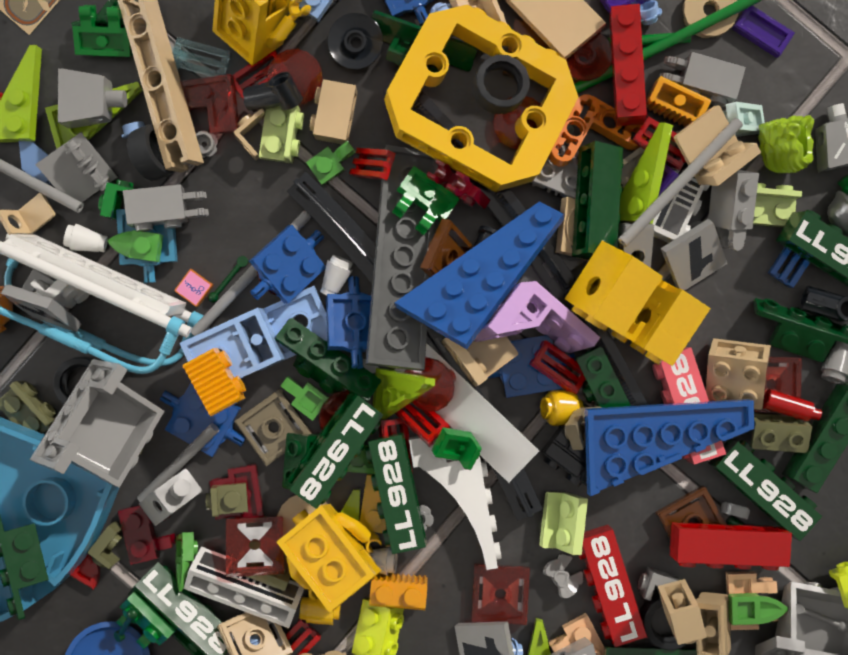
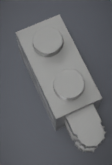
M691 52L685 60L673 56H668L664 59L666 66L682 71L680 76L671 73H660V76L710 99V104L714 106L725 107L726 104L732 103L737 99L746 67Z
M738 170L719 186H712L708 219L717 227V234L724 249L728 246L729 249L737 252L743 249L746 231L753 228L759 173Z
M181 184L123 190L127 225L131 228H136L137 232L151 231L155 225H164V228L168 229L182 227L181 223L188 222V219L209 216L208 209L197 208L187 210L186 202L202 201L206 199V192L185 193Z

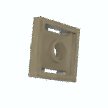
M281 389L234 421L266 466L285 453L287 433L312 434ZM285 409H287V411L290 413L292 418L295 420V423H293L292 420L289 418L287 413L284 411ZM271 422H276L279 425L277 432L269 430ZM252 432L256 433L264 445L260 446Z

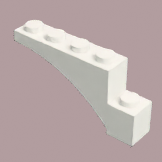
M418 436L409 437L413 468L420 467L455 498L476 532L482 548L486 569L498 568L497 560L502 559L499 542L494 543L492 532L497 531L495 515H489L488 505L493 504L490 487L485 488L483 477H488L486 460L480 461L479 456L473 468L465 470L459 460L435 457L431 451L434 444L429 447Z

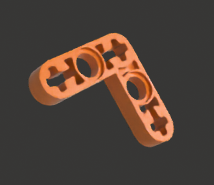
M589 94L582 95L577 99L548 158L552 164L558 167L568 165L590 128L628 150H636L640 146L633 143L630 137L632 132L637 134L642 125L625 126L620 134L618 131L622 126L608 128L603 123L604 117H611L615 120V108ZM588 105L589 109L584 118L578 117L583 110V106ZM576 125L580 129L581 134L579 136L570 135L567 131V126ZM564 142L569 145L564 152L565 155L560 157L558 155L559 150Z

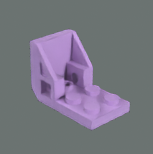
M537 281L521 282L513 287L474 341L481 342L517 335L524 329L535 328L540 333L548 335L554 340V344L558 349L563 352L572 353L595 346L600 337Z

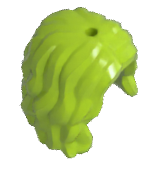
M810 115L805 117L791 116L788 119H776L759 125L760 154L764 165L770 171L775 173H796L807 168L813 161L812 150L814 141L810 134L814 125V119Z

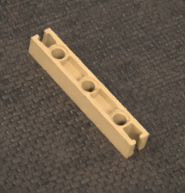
M118 0L165 169L182 173L189 170L188 164L196 166L203 164L204 161L158 0H138V2L134 0Z

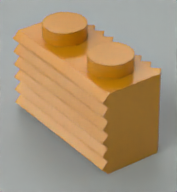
M662 76L654 82L646 98V108L649 111L653 110L654 114L658 112L659 116L668 117L669 121L673 119L674 123L678 122L679 125L683 124L684 127H687L703 115L711 103L710 99Z
M212 348L182 365L210 417L245 399L243 394L246 391L245 385L239 376H233L229 369L232 366V362L224 350L220 352L219 348Z
M379 573L371 579L369 606L414 610L426 609L427 577L425 575L423 577L420 575L416 577L414 574L412 576L409 574L405 576L404 574L399 575L397 573L394 575L391 573L387 576Z

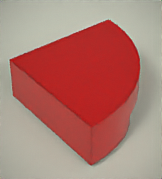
M88 554L70 576L91 589H95L100 579V567L93 562L92 556Z

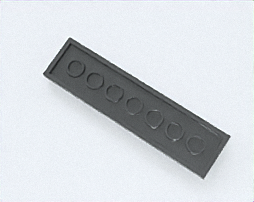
M386 145L384 150H389L396 154L388 179L381 180L365 365L423 371L425 369L428 326L397 309L394 302L430 278L420 266L427 253L429 243L434 237L435 221L423 235L415 227L426 211L413 202L401 219L393 214L392 211L403 196L396 190L413 166L426 175L428 171L434 174L439 166L436 164V159L420 150Z

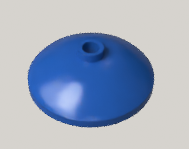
M109 621L94 624L79 633L69 645L65 655H150L148 646L143 649L136 642L141 635L130 626H128L124 633L125 639L117 642L114 638V632L120 630L121 627L116 622Z

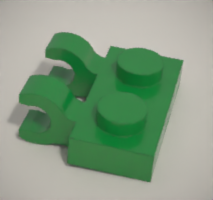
M95 5L79 6L80 25L72 26L75 55L133 56L126 28L123 27V17L119 6L107 7L108 26H95L97 17Z
M413 166L396 190L403 196L392 213L401 219L412 202L426 211L415 227L418 232L424 235L435 219L441 222V219L448 217L460 198L442 185L429 179L424 172Z
M136 591L120 606L123 610V615L116 622L120 627H122L127 619V612L130 608L138 610V617L131 622L137 623L144 630L143 635L136 641L143 649L151 642L157 643L160 646L175 632V629Z

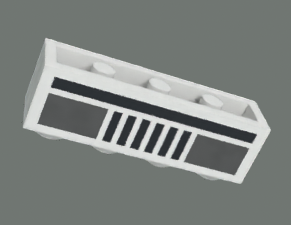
M685 162L680 171L673 167L672 169L680 175L688 167V164ZM693 177L654 218V237L670 243L688 232L691 226L687 224L691 216H695L701 207L702 201L699 198L702 191H707L710 185H699L695 177Z
M204 547L200 548L189 568L183 589L281 626L290 627L304 591L303 587L297 582L290 580L285 591L233 572L236 559Z

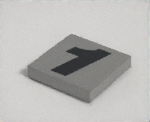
M709 219L661 248L675 287L681 288L684 291L728 264L715 225Z
M9 284L5 285L1 292L2 295L33 318L75 332L81 326L80 321L52 298Z
M508 621L458 623L454 626L460 655H514Z

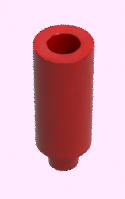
M768 389L764 395L763 408L806 422L811 418L819 420L822 416V410L814 408L813 402L772 389Z

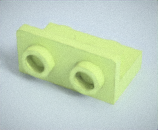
M298 105L289 110H282L280 106L266 109L259 151L260 159L293 164L294 156L298 157L300 140H296L298 129L302 130L304 113L300 112L301 110Z
M758 183L753 225L784 227L792 212L796 211V199L802 197V191H795L793 186L778 185L776 189L766 188L764 183Z
M546 492L539 546L542 548H556L572 555H582L588 499L567 492Z

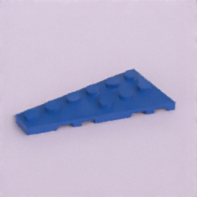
M539 201L394 302L396 308L467 350L563 222L564 214Z
M742 399L584 409L587 494L593 496L600 493V490L612 485L615 487L624 483L629 478L639 474L644 475L680 460L687 454L697 453L716 442L726 441L754 429V400Z

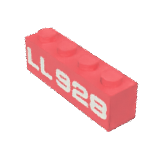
M691 347L684 348L673 366L663 360L660 365L657 363L652 365L655 378L661 380L663 386L661 397L664 404L709 401ZM719 441L707 446L702 451L692 452L682 458L695 465L725 455L726 452L723 442Z

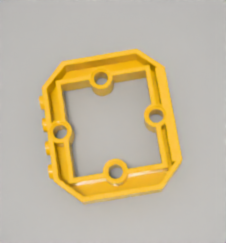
M466 4L428 15L387 89L384 101L396 138L436 160L439 159L445 162L452 169L462 172L472 180L497 192L532 182L540 174L578 99V95L567 61L561 58L556 51L545 49L538 45L533 38L512 30L505 22L496 21L487 16L482 9ZM452 35L491 57L495 55H509L518 59L526 68L530 79L548 88L540 107L530 106L526 108L516 121L515 132L522 141L510 164L474 145L473 135L466 127L455 126L447 130L411 110L424 86L436 87L443 81L449 68V60L443 53V50ZM502 46L509 47L513 53L505 52ZM434 65L438 68L439 72L433 73L426 66ZM526 119L533 120L537 128H531L527 124ZM451 140H459L462 142L463 148H455L451 144Z

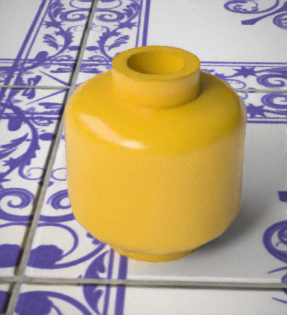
M566 390L549 391L540 403L541 416L551 426H565L573 411L584 408L583 402L578 398L577 394L575 395Z

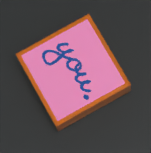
M190 269L174 291L195 307H199L214 285L196 271Z

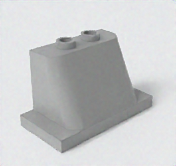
M93 359L30 460L61 474L65 473L71 463L101 480L120 488L128 472L137 464L138 455L144 445L151 440L153 430L163 415L164 410L121 383L128 369L119 363Z
M789 582L784 585L781 603L788 607V611L779 617L775 637L755 646V655H848V630L840 632L833 625L804 613L797 614L796 602H799L808 610L837 622L845 621L848 624V609L844 607L839 588H822L821 584L816 582H805L804 584Z

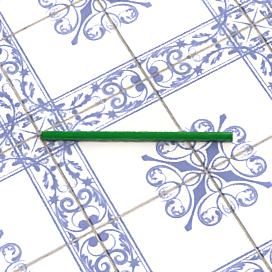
M738 0L643 48V61L762 0ZM612 65L574 83L577 94L612 77Z

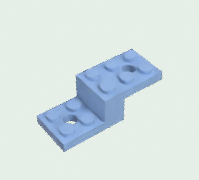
M315 286L301 291L288 304H284L281 300L266 308L253 309L181 342L180 345L188 362L212 348L224 350L232 362V366L229 369L233 376L243 378L296 355L275 340L276 335L290 318L294 319L300 314L306 316L308 319V326L306 328L327 341L326 310Z

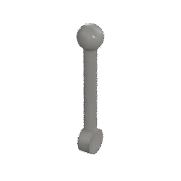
M796 602L797 614L804 613L833 625L840 632L848 630V624L845 621L837 622L808 610L801 603Z

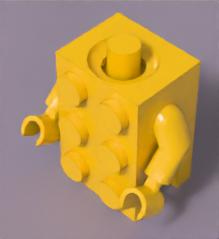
M215 0L212 31L247 62L254 65L283 45L284 40L287 39L297 24L295 20L298 17L307 16L311 11V6L305 5L299 10V4L302 0Z
M331 504L321 505L310 515L306 509L302 510L292 519L296 526L277 541V544L287 556L286 560L291 578L304 589H308L310 599L315 600L318 597L328 612L341 605L382 571L369 554L374 552L369 545L371 542L375 541L382 545L378 534L370 532L361 522L343 512L337 513Z

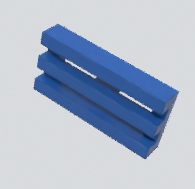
M784 247L768 271V274L789 288H794L810 262L802 259L791 277L787 279L800 256L794 253L783 272L779 274L778 270L791 252V250Z

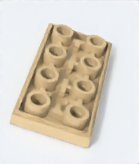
M505 0L537 35L565 60L604 29L606 22L584 0Z

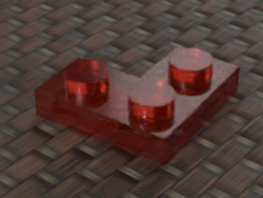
M226 74L180 81L188 109L207 108L211 134L230 133L239 128L233 75Z

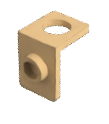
M262 108L253 116L249 113L243 117L238 123L239 128L233 132L238 142L255 161L259 159V155L243 136L265 117V111Z
M38 193L19 210H0V221L9 235H33L55 217L54 210L46 196L42 193ZM8 217L13 218L18 223L19 229L10 224Z

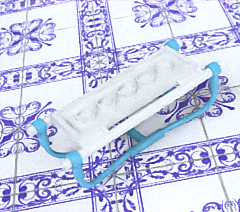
M7 234L6 241H0V254L9 257L6 263L4 285H12L13 271L20 262L166 328V335L159 349L160 354L158 358L149 359L106 343V340L80 328L75 332L48 322L40 324L0 306L1 315L34 328L40 334L84 354L89 353L104 361L119 363L128 369L127 371L147 374L157 370L160 366L171 365L184 356L182 348L174 356L167 359L166 357L170 355L179 335L184 336L181 342L194 337L191 329L204 316L196 311L191 313L185 310L186 302L37 235ZM104 349L120 357L149 366H134L123 361H120L100 350Z

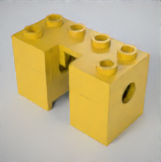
M603 240L565 297V300L574 305L571 311L599 329L606 331L608 327L613 330L611 335L624 343L627 339L631 340L630 346L643 355L645 354L647 358L660 365L662 360L671 366L674 365L711 309L683 289L676 288L661 280L662 275L634 256Z

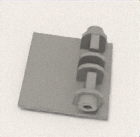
M82 132L35 164L56 189L80 202L85 201L99 190L103 191L106 187V182L110 183L117 178V175Z
M562 145L558 153L560 157L565 155L564 152L567 146ZM579 151L576 152L569 164L563 167L552 164L549 158H547L540 174L531 182V186H537L542 189L546 187V192L549 193L550 190L555 191V196L560 193L559 196L576 199Z

